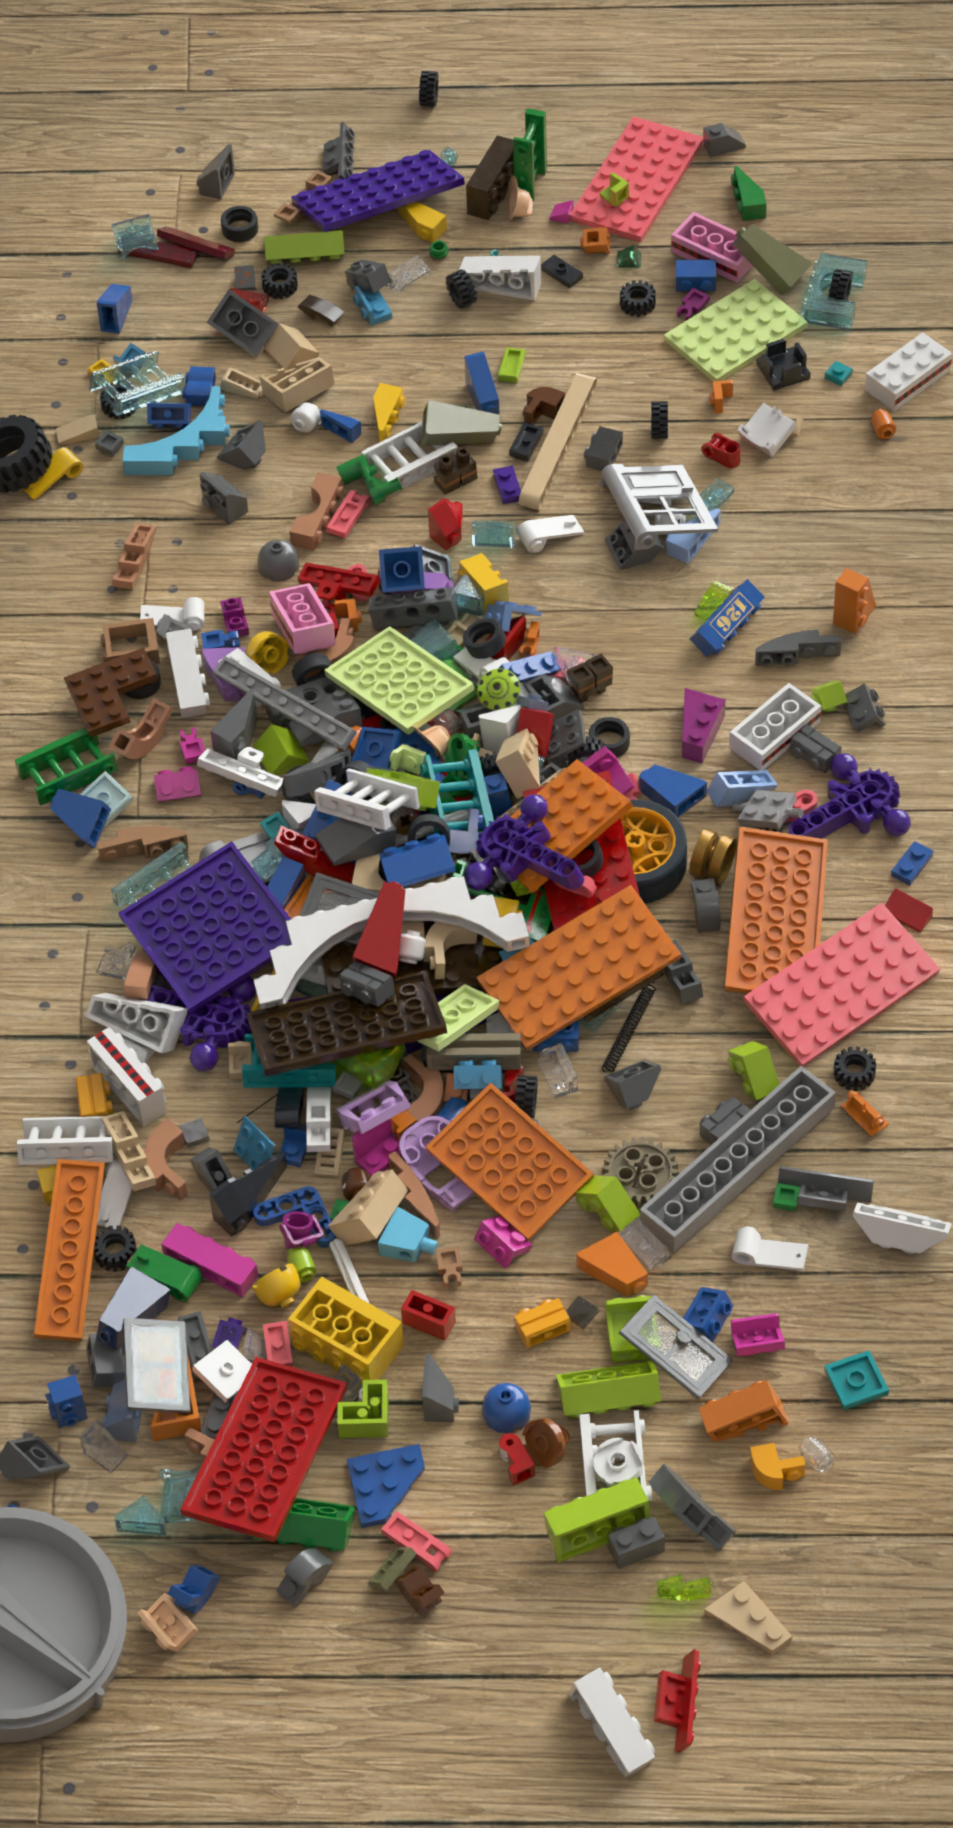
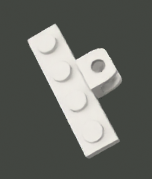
M251 747L244 748L238 754L237 760L208 748L198 758L197 766L209 772L222 775L227 779L242 783L247 787L262 791L267 795L276 797L282 790L283 778L261 770L259 763L263 759V752Z

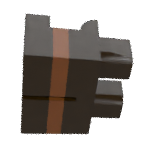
M464 446L458 448L455 455L451 457L444 455L439 458L438 463L434 464V469L437 472V475L434 476V483L444 495L460 488V484L464 486L478 479L476 461L470 456V452Z
M601 653L585 661V664L581 663L567 670V676L571 680V684L568 687L580 703L588 700L590 695L594 693L601 694L606 691V687L612 685L613 666Z

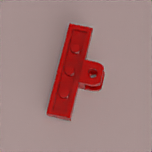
M305 562L297 578L300 584L310 583L311 586L318 587L316 594L319 599H323L322 604L325 609H330V606H334V603L330 604V601L336 599V601L346 599L347 595L345 592L372 597L380 582V578L375 574Z

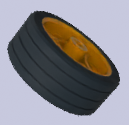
M632 799L630 801L633 807L621 816V821L640 898L644 903H651L667 896L682 881L687 868V838L682 823L671 810L648 800Z

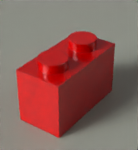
M414 1290L410 1291L401 1307L403 1324L446 1341L456 1323L455 1307Z

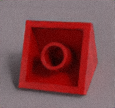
M524 616L511 619L509 632H504L506 635L505 645L497 654L491 657L493 660L505 657L509 661L523 644L526 630V618ZM490 634L485 641L489 640L494 634Z
M523 707L520 709L517 733L528 729L529 733L534 734L537 739L538 756L547 757L554 714L544 710Z

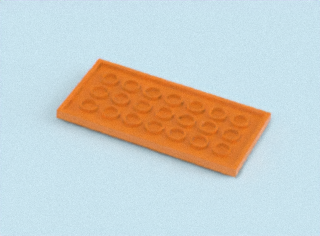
M739 827L724 990L748 994L820 945L828 847L827 839Z
M630 885L531 944L529 947L479 975L477 982L487 995L500 1000L499 1013L513 1033H520L521 1044L528 1051L681 958V953Z

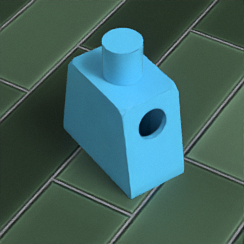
M397 1207L378 1241V1250L381 1256L416 1262L422 1251L434 1255L439 1242L429 1238L430 1230L426 1222Z

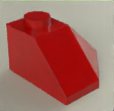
M443 498L428 509L429 537L445 551L452 546H456L462 540L463 504L458 501L451 502Z

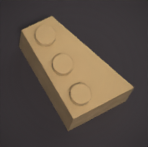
M321 357L295 364L296 368L284 371V368L277 370L278 373L267 377L265 374L259 375L263 395L283 411L288 412L335 385L332 367Z
M528 729L505 739L495 761L517 799L523 796L522 791L540 788L538 742L534 734H530Z

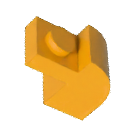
M775 1443L750 1447V1463L754 1477L764 1487L772 1490H783V1480L795 1481L805 1477L806 1464L803 1456L779 1460Z

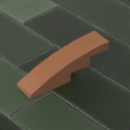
M135 524L124 543V552L118 561V570L112 579L113 587L133 590L149 554L156 526Z
M394 1151L388 1156L389 1169H392L408 1188L404 1196L405 1209L410 1214L426 1222L429 1225L430 1233L437 1239L440 1237V1227L433 1204L413 1170Z

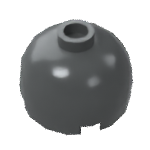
M272 540L260 549L258 569L264 578L267 576L275 582L285 581L292 578L297 569L299 570L298 553L289 542Z

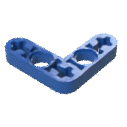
M303 1187L261 1202L253 1210L254 1220L260 1226H269L283 1221V1217L289 1212H304L309 1215L320 1213L323 1215V1218L318 1222L321 1228L324 1227V1231L329 1237L324 1238L322 1236L319 1241H316V1244L327 1248L330 1242L336 1239L335 1234L328 1227L331 1219L318 1191L314 1187ZM309 1196L312 1200L308 1201L305 1197ZM285 1202L293 1205L290 1210H282L280 1208L281 1204ZM273 1207H276V1211H277L276 1214H275V1212H274V1210H273ZM265 1211V1213L268 1214V1216L263 1217V1215H261V1212ZM312 1229V1230H311V1233H312L313 1235L316 1234V1232L314 1231V1229Z

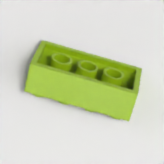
M343 230L264 236L266 261L270 260V264H280L282 259H290V263L302 262L301 258L309 257V261H319L321 256H329V260L341 259V255H345Z
M651 1360L556 1374L561 1408L564 1416L568 1415L570 1418L580 1417V1414L587 1412L603 1414L607 1412V1409L614 1408L621 1411L628 1410L634 1405L650 1407L654 1406L656 1402H661L658 1372Z
M637 1477L623 1480L609 1488L599 1489L591 1495L578 1497L570 1503L554 1506L544 1512L545 1527L558 1563L608 1544V1534L619 1527L626 1528L634 1525L640 1519L650 1518L649 1500Z

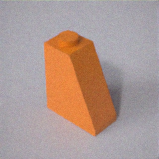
M618 1232L576 1253V1264L580 1270L627 1297L634 1293L642 1292L648 1286V1273Z

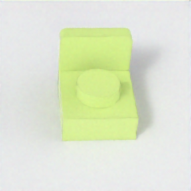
M402 744L396 750H393L390 755V770L396 771L398 768H402L420 775V764L423 763L426 752Z

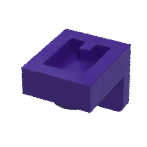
M231 1317L228 1318V1321L220 1319L212 1348L216 1349L228 1340L238 1350L243 1332L246 1333L248 1328L241 1326L243 1321Z

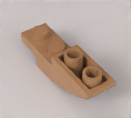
M142 826L116 830L117 838L97 842L101 863L133 856L144 852L147 859L189 848L186 831L158 826Z

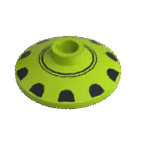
M502 668L490 670L483 675L477 688L481 703L494 711L513 706L521 691L520 682L516 675ZM500 684L501 688L497 691L494 690V686Z

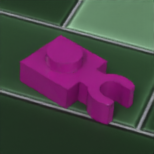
M693 287L683 298L682 306L677 309V317L686 313L685 321L692 318L693 312L700 313L710 301V296Z

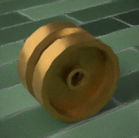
M704 829L693 850L689 868L690 875L698 878H704L707 875L708 879L714 878L716 884H723L735 858L737 839L728 835H723L719 839L718 832Z

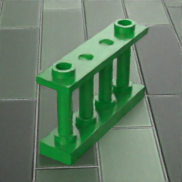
M527 108L525 112V135L523 138H513L514 176L517 179L518 187L529 192L532 201H534V178L536 174L545 175L547 172L546 112Z
M86 728L15 759L19 777L23 780L30 776L38 786L35 788V792L40 806L51 802L58 789L72 792L94 782L104 771L108 774L118 771L115 754L111 753L104 756L97 747L99 745L98 736L90 738ZM89 749L96 761L84 765L77 754ZM70 759L77 769L65 774L58 763ZM50 767L57 778L45 783L38 772Z

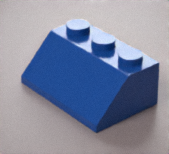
M432 834L427 836L426 840L420 842L412 840L405 843V846L397 849L396 847H389L379 854L388 883L394 881L403 887L456 871L444 834Z

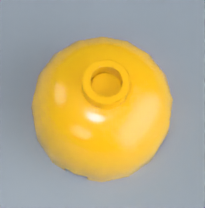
M263 631L250 639L247 644L246 655L268 674L270 672L275 674L286 665L289 659L287 652L290 648L287 640L272 631Z
M293 1263L286 1264L287 1270L282 1272L279 1268L273 1270L257 1280V1285L251 1286L263 1304L270 1307L281 1305L282 1308H285L295 1302L293 1297L299 1292L301 1283Z

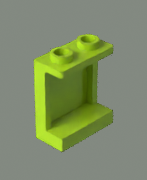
M641 1295L635 1298H614L605 1301L612 1363L650 1360L618 1333L652 1296ZM654 1314L638 1331V1334L661 1352L660 1338H658Z

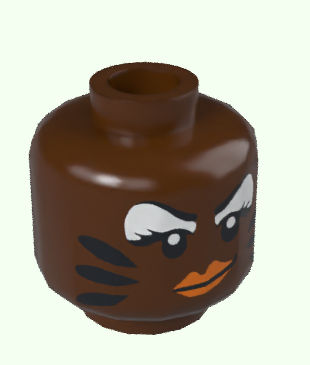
M354 1167L344 1173L341 1185L345 1199L351 1201L370 1180L371 1175L368 1171Z

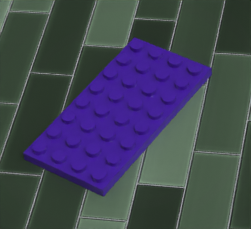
M423 150L419 154L405 156L395 162H387L383 166L370 168L366 172L355 173L348 178L337 179L333 183L319 185L309 191H301L298 195L292 196L291 199L295 207L300 209L320 229L328 232L465 185V180L462 175L431 150Z

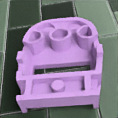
M385 1081L335 1110L345 1130L350 1128L353 1132L359 1130L363 1134L410 1108L411 1105L397 1082ZM378 1098L382 1105L374 1109L376 1104L373 1099ZM355 1109H358L359 1113H361L360 1118L355 1115Z
M428 1116L408 1128L401 1136L399 1143L401 1157L413 1170L427 1194L451 1212H455L456 1208L475 1194L456 1177L439 1190L425 1178L442 1165L426 1151L425 1146L450 1123L449 1120L440 1116Z

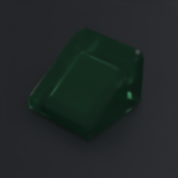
M635 245L617 252L618 268L641 267V252Z

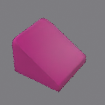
M574 201L555 204L549 220L569 223L570 213L574 209Z

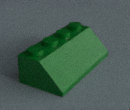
M296 1498L276 1540L280 1544L300 1543L306 1548L326 1547L327 1550L333 1552L345 1550L349 1543L356 1506ZM252 1536L255 1540L265 1541L264 1539Z

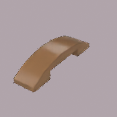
M315 171L305 181L306 187L302 191H309L319 185L330 184L332 177ZM292 202L289 205L284 203L274 213L275 218L290 224L296 223L306 216Z

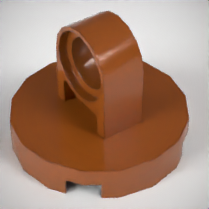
M548 1418L532 1420L526 1424L522 1432V1436L525 1435L526 1444H524V1447L536 1466L542 1465L545 1468L555 1466L561 1462L565 1455L566 1445L571 1439L570 1433L566 1428L557 1425Z

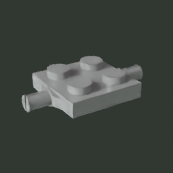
M755 790L747 803L734 802L732 805L734 812H742L738 817L739 824L742 826L780 829L783 822L788 818H802L803 809L793 808L797 801L795 793Z

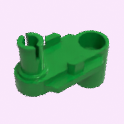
M365 454L336 466L344 485L363 477L375 505L385 502L386 496L403 489L397 477L386 483H383L381 478L376 480L374 474L378 473L375 465H369Z
M456 733L451 735L447 744L448 749L445 752L446 763L463 761L468 750L477 749V752H479L480 747L475 745H480L477 740H471L465 734ZM464 770L447 772L448 776L443 779L442 783L467 781L469 778L468 773L464 772ZM469 790L449 792L452 797L473 798L472 791Z

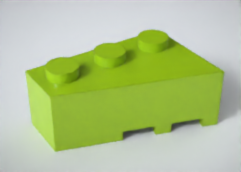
M367 768V774L416 787L420 808L415 810L427 811V807L436 808L440 781L405 772Z

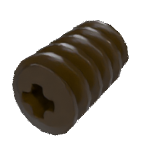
M401 806L390 813L389 817L396 828V833L407 835L409 825L416 818V815L411 808Z

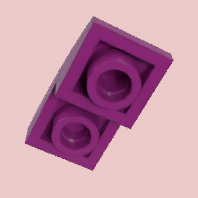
M241 597L220 601L227 633L237 631L238 637L249 635Z

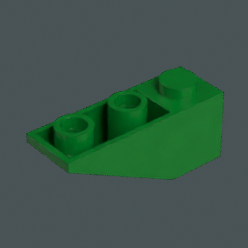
M734 166V174H731V185L735 186L734 198L735 200L738 199V213H741L743 221L766 218L767 203L764 190L738 166Z

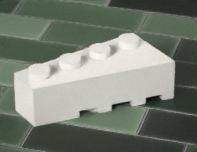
M540 256L464 257L460 269L465 270L469 274V278L473 280L472 284L476 287L474 289L477 291L535 301L541 286Z
M191 628L167 632L168 655L177 690L181 718L207 714L206 706L210 705L208 692H203L206 681L204 673L200 674L199 668L202 667L201 655H196L195 649L199 648L197 635L192 636Z
M102 993L92 995L85 1017L110 1027L112 1030L153 1050L165 1053L175 1049L188 1009Z
M599 1667L575 1681L568 1696L572 1701L576 1699L579 1701L581 1708L579 1712L585 1720H592L595 1735L601 1742L606 1741L608 1743V1746H606L608 1754L623 1776L627 1778L652 1763L655 1758V1749L648 1739L645 1740L641 1735V1726L634 1716L630 1717L626 1710L628 1706L621 1694L617 1695L612 1687L614 1683L607 1672L603 1673Z

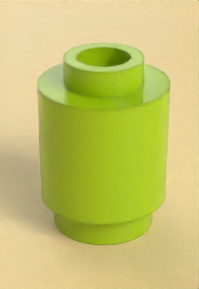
M305 1247L289 1249L287 1252L288 1264L293 1263L300 1281L308 1282L313 1279L317 1269L309 1250L305 1249Z

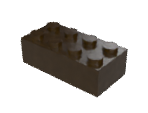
M497 135L466 185L467 215L489 220L492 214L496 213L500 201L504 200L510 178L514 176L513 139Z

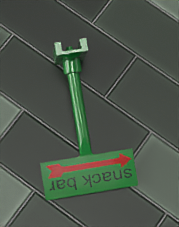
M457 860L455 865L456 871L452 872L451 877H463L466 862ZM466 884L468 893L473 896L493 894L494 897L505 898L486 890H473ZM539 887V891L531 893L527 905L519 903V910L523 911L522 914L524 915L529 937L534 942L547 935L552 919L545 889Z

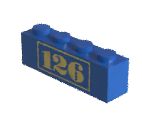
M746 579L735 588L689 639L706 657L713 652L718 654L725 647L723 642L726 639L730 641L737 634L735 629L738 626L740 628L743 627L750 620L747 616L750 613L753 615L761 608L760 602L765 596Z

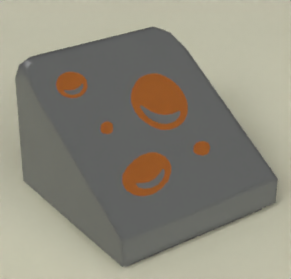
M254 266L234 267L236 291L256 289Z

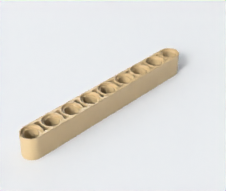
M576 373L521 490L519 506L535 510L542 508L597 386L596 377Z

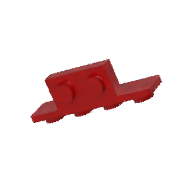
M693 1649L684 1656L682 1676L665 1670L658 1673L654 1721L677 1728L675 1752L678 1753L691 1746L694 1740V1731L692 1729L697 1713L695 1697L699 1690L697 1675L701 1667V1661L699 1660L700 1651L697 1649Z

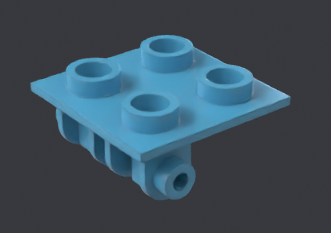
M244 1116L233 1151L254 1171L258 1169L261 1162L272 1157L275 1144L247 1116Z

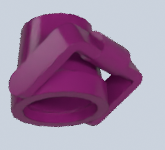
M297 1211L285 1214L282 1224L279 1225V1229L284 1237L285 1246L289 1249L297 1247L307 1248L308 1245L319 1241L324 1234L314 1214L309 1215ZM314 1229V1231L316 1232V1234H314V1235L311 1234V1235H310L311 1230Z

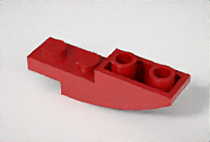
M280 826L274 845L282 854L291 860L303 864L305 872L314 877L316 873H320L352 884L356 864L347 862L333 866L325 852L320 849L321 846L318 841Z

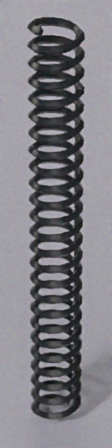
M649 984L641 989L638 999H636L634 1006L630 1010L629 1016L625 1020L618 1037L612 1045L611 1051L601 1067L603 1072H605L604 1067L610 1072L615 1071L614 1068L619 1064L618 1061H620L624 1050H626L625 1047L628 1046L627 1044L631 1040V1036H633L635 1029H637L636 1026H638L640 1019H642L643 1012L646 1011L645 1009H647V1005L651 1001L650 998H653L652 995L656 991L653 985Z

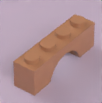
M319 472L311 486L312 501L319 507L311 514L297 516L289 531L290 543L293 546L312 551L315 550L318 543H321L324 529L329 524L332 513L335 514L337 510L338 500L342 499L344 495L341 477Z

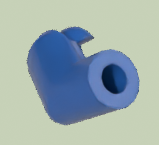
M235 782L233 785V790L238 795L252 793L260 799L266 795L262 791L247 787L239 782Z

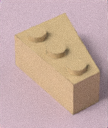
M392 1169L383 1172L378 1171L371 1176L365 1186L332 1220L328 1227L339 1240L343 1241L344 1246L377 1239L407 1193L408 1188Z

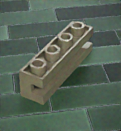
M464 1033L439 1052L430 1047L427 1048L428 1070H454V1066H459V1061H473V1065H482V1061L496 1060V1065H502V1070H521L520 1033Z

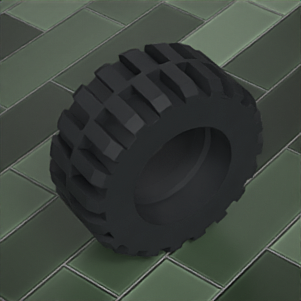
M9 415L7 418H0V492L8 493L9 491L18 492L21 488L26 489L29 487L28 485L35 484L39 481L38 478L40 476H44L46 468H49L51 464L52 447L39 423L30 417ZM13 451H16L14 454H12V455H10V456H8V457H5V456L8 455L9 453H11V452H13Z

